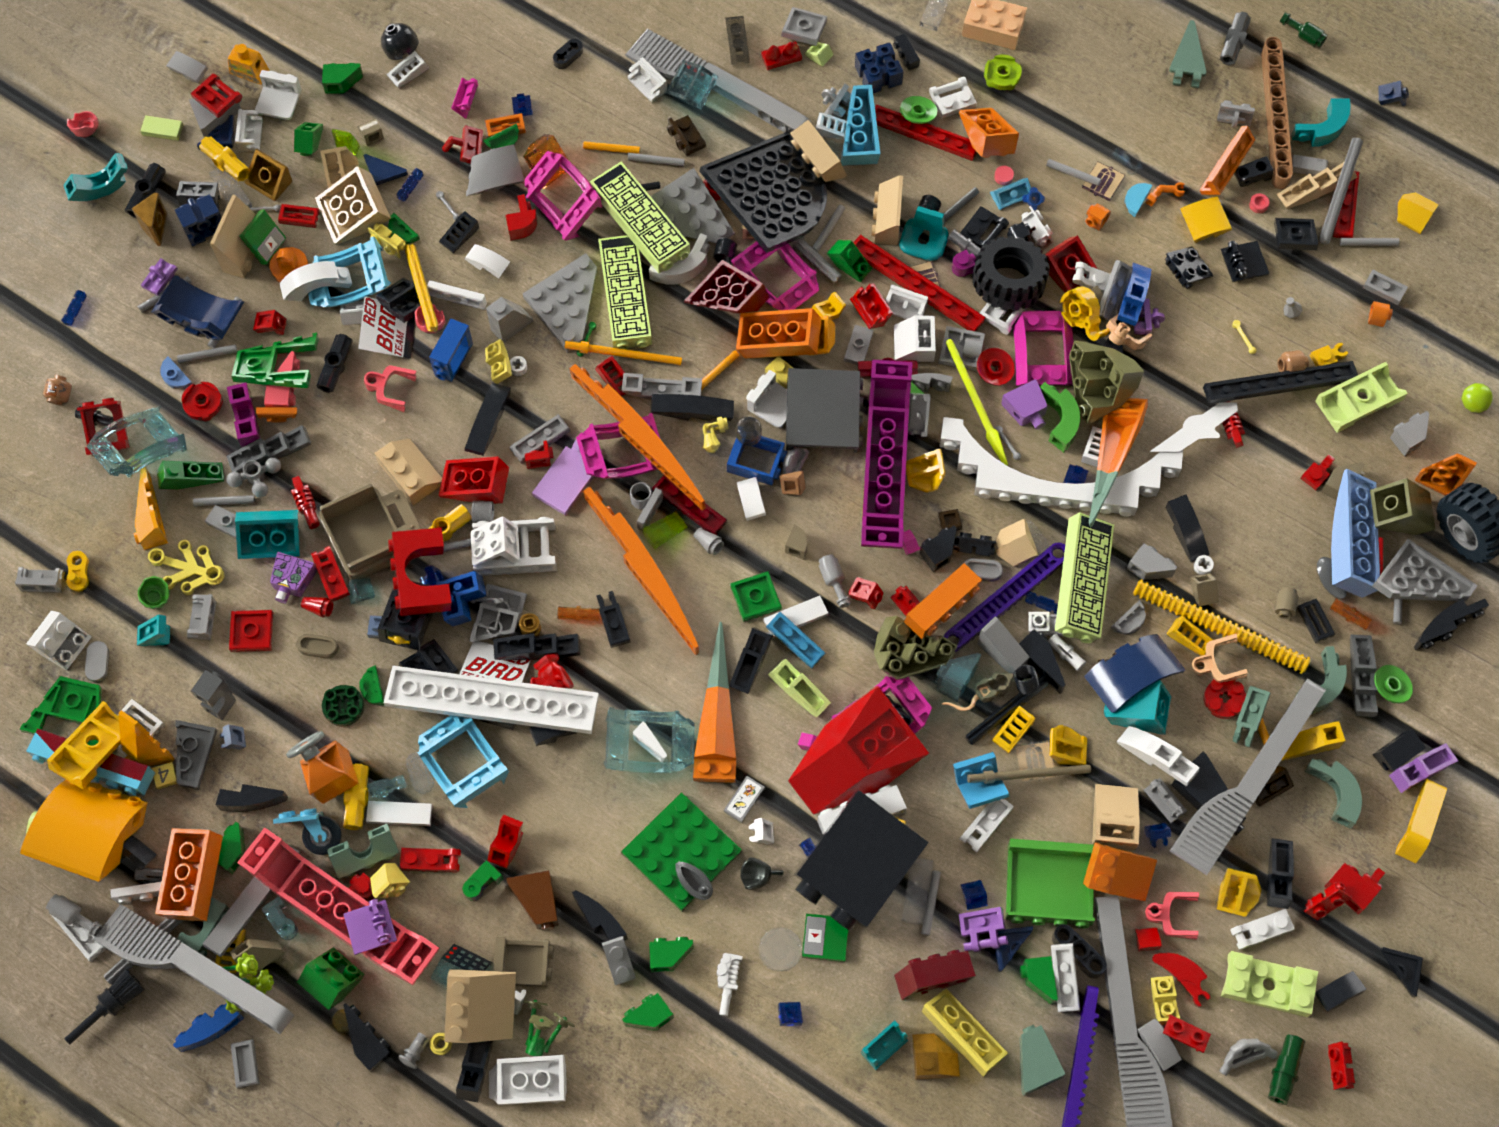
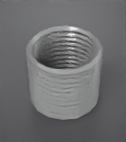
M639 482L631 487L630 499L635 508L643 510L652 495V490L648 484ZM640 491L649 494L648 498L642 501L635 499L633 496Z
M473 501V523L494 521L493 501Z

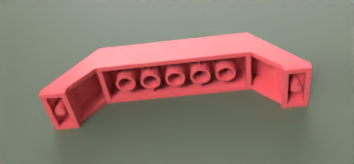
M264 827L237 863L281 899L352 947L343 914L370 905L369 902L309 862L281 838ZM391 918L397 941L360 954L386 972L414 985L438 952L439 947L423 936L406 929Z

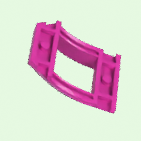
M547 151L525 178V187L528 188L526 198L531 200L545 214L555 229L562 234V239L565 241L579 237L577 234L579 228L597 207L602 208L601 198L592 185L562 154ZM560 166L583 191L582 195L565 215L540 192Z
M756 241L731 260L737 269L758 280L751 270L774 252H777L785 263L802 278L778 298L766 288L770 297L766 302L778 310H795L819 291L816 277L817 272L811 269L789 244L766 253Z
M1061 311L1022 312L1013 327L1016 386H1022L1035 379L1039 386L1044 382L1052 386H1073L1069 360L1070 351L1074 344L1072 327L1064 320ZM1025 332H1062L1064 365H1027Z
M649 413L648 416L642 417L660 438L653 414ZM620 422L601 425L589 424V427L576 437L587 475L610 479L630 477L658 470L646 457V462L606 469L598 440L623 437L619 432L618 424Z
M888 675L884 677L876 686H879L885 695L892 691L913 719L909 727L916 734L925 726L932 707L909 677L899 680L888 677ZM839 712V713L836 714V715H833L831 718H832V719L835 718V717H836L837 715H839L841 712Z

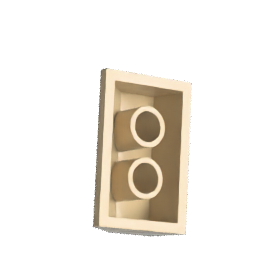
M809 120L790 133L793 138L791 141L792 145L797 151L800 149L803 152L801 156L807 164L811 163L813 165L812 171L817 178L822 177L827 182L847 176L841 161Z
M901 175L879 184V192L875 191L874 203L878 204L877 208H873V219L876 220V225L872 224L871 236H875L874 244H898L903 176Z
M411 439L391 441L374 453L378 464L404 493L412 505H415L441 486L442 477Z

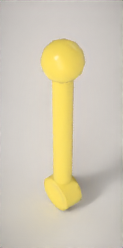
M1234 320L1233 328L1239 331L1249 348V353L1255 354L1257 350L1251 345L1241 329L1240 321Z

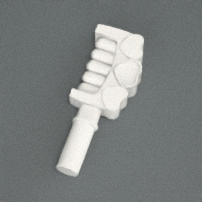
M724 953L717 967L718 987L723 989L719 1013L721 1016H728L732 990L737 991L738 985L736 980L739 974L737 970L740 969L738 965L742 962V956Z

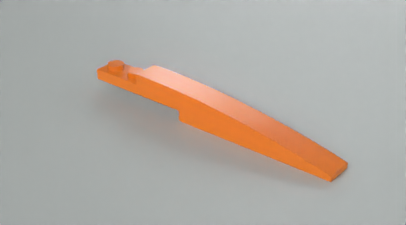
M576 364L569 368L571 377L620 422L618 424L620 434L703 511L705 509V500L673 454L642 417L609 384L603 388L599 381H593L589 377L590 374L585 368H579Z
M588 487L583 491L584 499L625 550L626 554L623 555L625 565L690 649L697 655L699 653V646L672 590L653 558L622 514L619 512L614 515L612 509L609 506L605 507L602 503L603 499L598 491L594 492L591 487Z

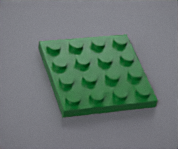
M681 792L621 851V854L682 912L695 897L691 896L680 884L676 874V863L686 862L698 867L712 882L742 852V849Z

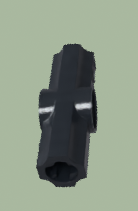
M154 162L148 166L142 179L135 183V192L125 208L127 214L136 218L132 208L153 193H156L155 191L166 173L165 168Z
M336 334L330 351L324 357L325 364L316 385L318 389L326 393L334 392L339 376L345 370L344 363L353 342L352 338L345 334Z

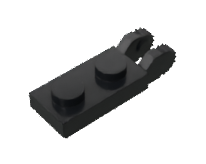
M609 591L608 597L612 605L605 607L601 594L596 595L610 647L614 648L631 642L619 603L616 602L614 592Z

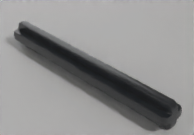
M1041 675L1038 678L1040 685L1036 692L1028 695L1018 693L966 734V740L971 745L975 744L1013 714L1018 706H1023L1049 684L1048 679Z

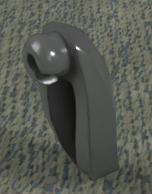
M1321 557L1317 562V573L1320 582L1333 597L1339 600L1345 598L1347 591L1332 585V559Z
M676 863V874L683 888L697 899H709L712 896L713 887L705 873L690 863Z

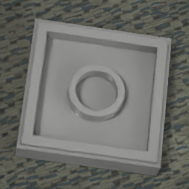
M792 7L781 37L817 46L828 16Z

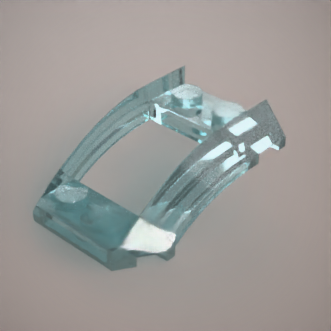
M161 406L124 416L104 427L93 436L87 448L109 475L119 476V474H126L130 478L133 477L134 473L157 460L171 456L176 451H186L185 435H178L159 412ZM141 422L157 442L125 461L107 438L125 427Z
M614 707L609 708L605 720L607 722L606 755L603 764L606 769L636 773H676L694 764L695 723L689 718L686 719L679 711L648 712L628 709L618 710L614 709ZM644 721L647 726H672L671 762L628 760L630 725L639 726Z

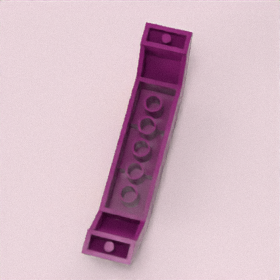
M872 359L861 523V546L903 548V513L912 362Z

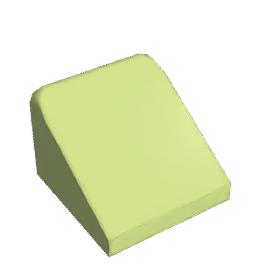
M818 42L817 46L812 45L805 52V56L818 65L824 66L833 56V52L829 44Z

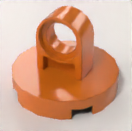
M285 247L279 249L272 256L269 268L276 280L281 282L290 272L309 263L306 255L300 249Z

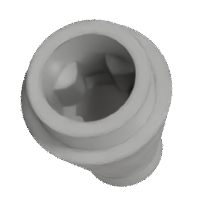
M702 528L697 529L694 533V538L699 541L709 554L716 555L722 550L724 542L721 537Z

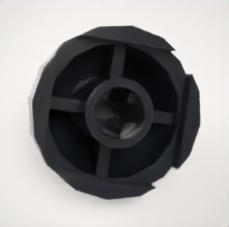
M404 23L388 25L381 36V47L391 60L403 59L402 55L406 53L408 55L412 54L419 44L416 33L410 26Z

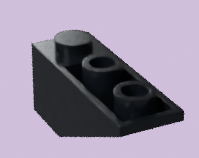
M345 1003L343 1006L354 1054L372 1072L391 1055L388 1051L391 1046L383 1037L379 1040L373 1034L376 1029L369 1021L362 1022L359 1018L361 1012L354 1005L349 1007Z

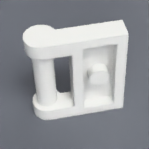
M965 77L958 78V81L937 88L935 86L929 88L930 96L941 118L957 114L960 110L975 108L977 105ZM957 88H961L962 90L940 98L939 96L940 94L955 90Z
M988 302L980 314L986 317V322L998 328L1003 334L1008 335L1012 330L1011 326L1026 309L1020 308L1018 311H1013L1006 322H1004L1001 318L1007 311L1002 310L998 306L995 308Z

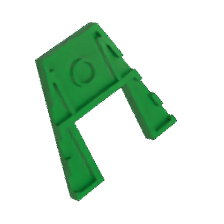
M312 333V337L304 339L302 336L294 337L293 341L283 344L281 341L273 343V346L266 348L260 345L237 351L231 375L233 382L308 388L311 378L309 370L274 372L278 354L290 353L291 351H316L319 341L318 333Z

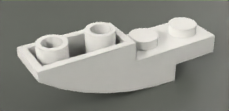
M1129 726L1117 740V743L1150 766L1156 765L1185 786H1188L1199 772L1200 767L1183 757L1180 750L1143 730Z

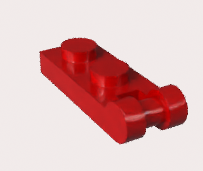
M327 546L323 551L311 553L329 600L334 602L349 596L350 593L331 547ZM328 557L329 560L321 563L320 560Z
M401 848L399 869L401 871L457 873L460 871L458 858L461 857V850L455 848ZM444 858H450V863L444 864Z

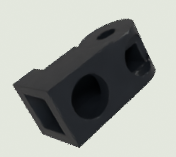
M1265 156L1239 166L1234 175L1239 186L1245 187L1264 180V182L1271 180L1273 168L1268 157Z

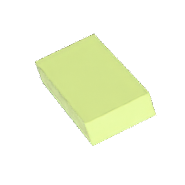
M145 115L140 132L143 136L179 141L183 123L179 120Z

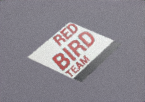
M364 297L359 349L411 359L415 317L403 323L388 312L377 299Z
M476 641L471 645L460 675L522 683L531 660H495L494 645Z

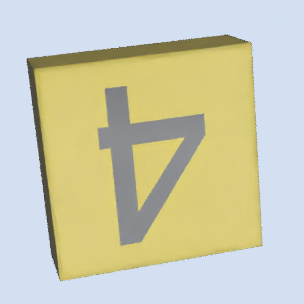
M173 762L151 768L155 772L154 781L157 789L177 784V775Z

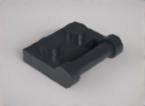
M980 206L960 234L967 239H972V243L982 248L987 242L995 240L1001 231L1008 227L1009 221ZM992 224H995L996 227L989 234L986 240H980L983 237V235L987 232V230L990 228V226Z

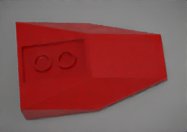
M876 686L824 725L788 782L811 813L815 815L826 809L840 806L848 801L857 790L864 794L877 793L880 788L888 785L930 753L879 686Z

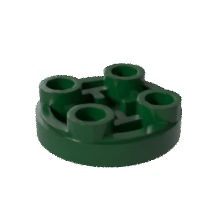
M339 685L325 691L322 700V712L331 724L340 727L349 726L358 721L362 716L364 700L354 686Z

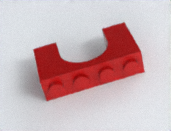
M442 527L392 532V539L388 540L389 552H393L394 558L390 559L391 571L396 573V577H393L392 580L393 589L398 590V596L395 597V607L400 609V615L451 611L449 584L421 586L412 582L405 572L407 565L415 558L443 555Z

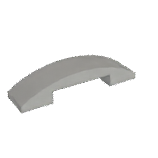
M623 373L622 393L646 399H651L652 394L701 396L702 378L682 377L681 381L643 378V374Z

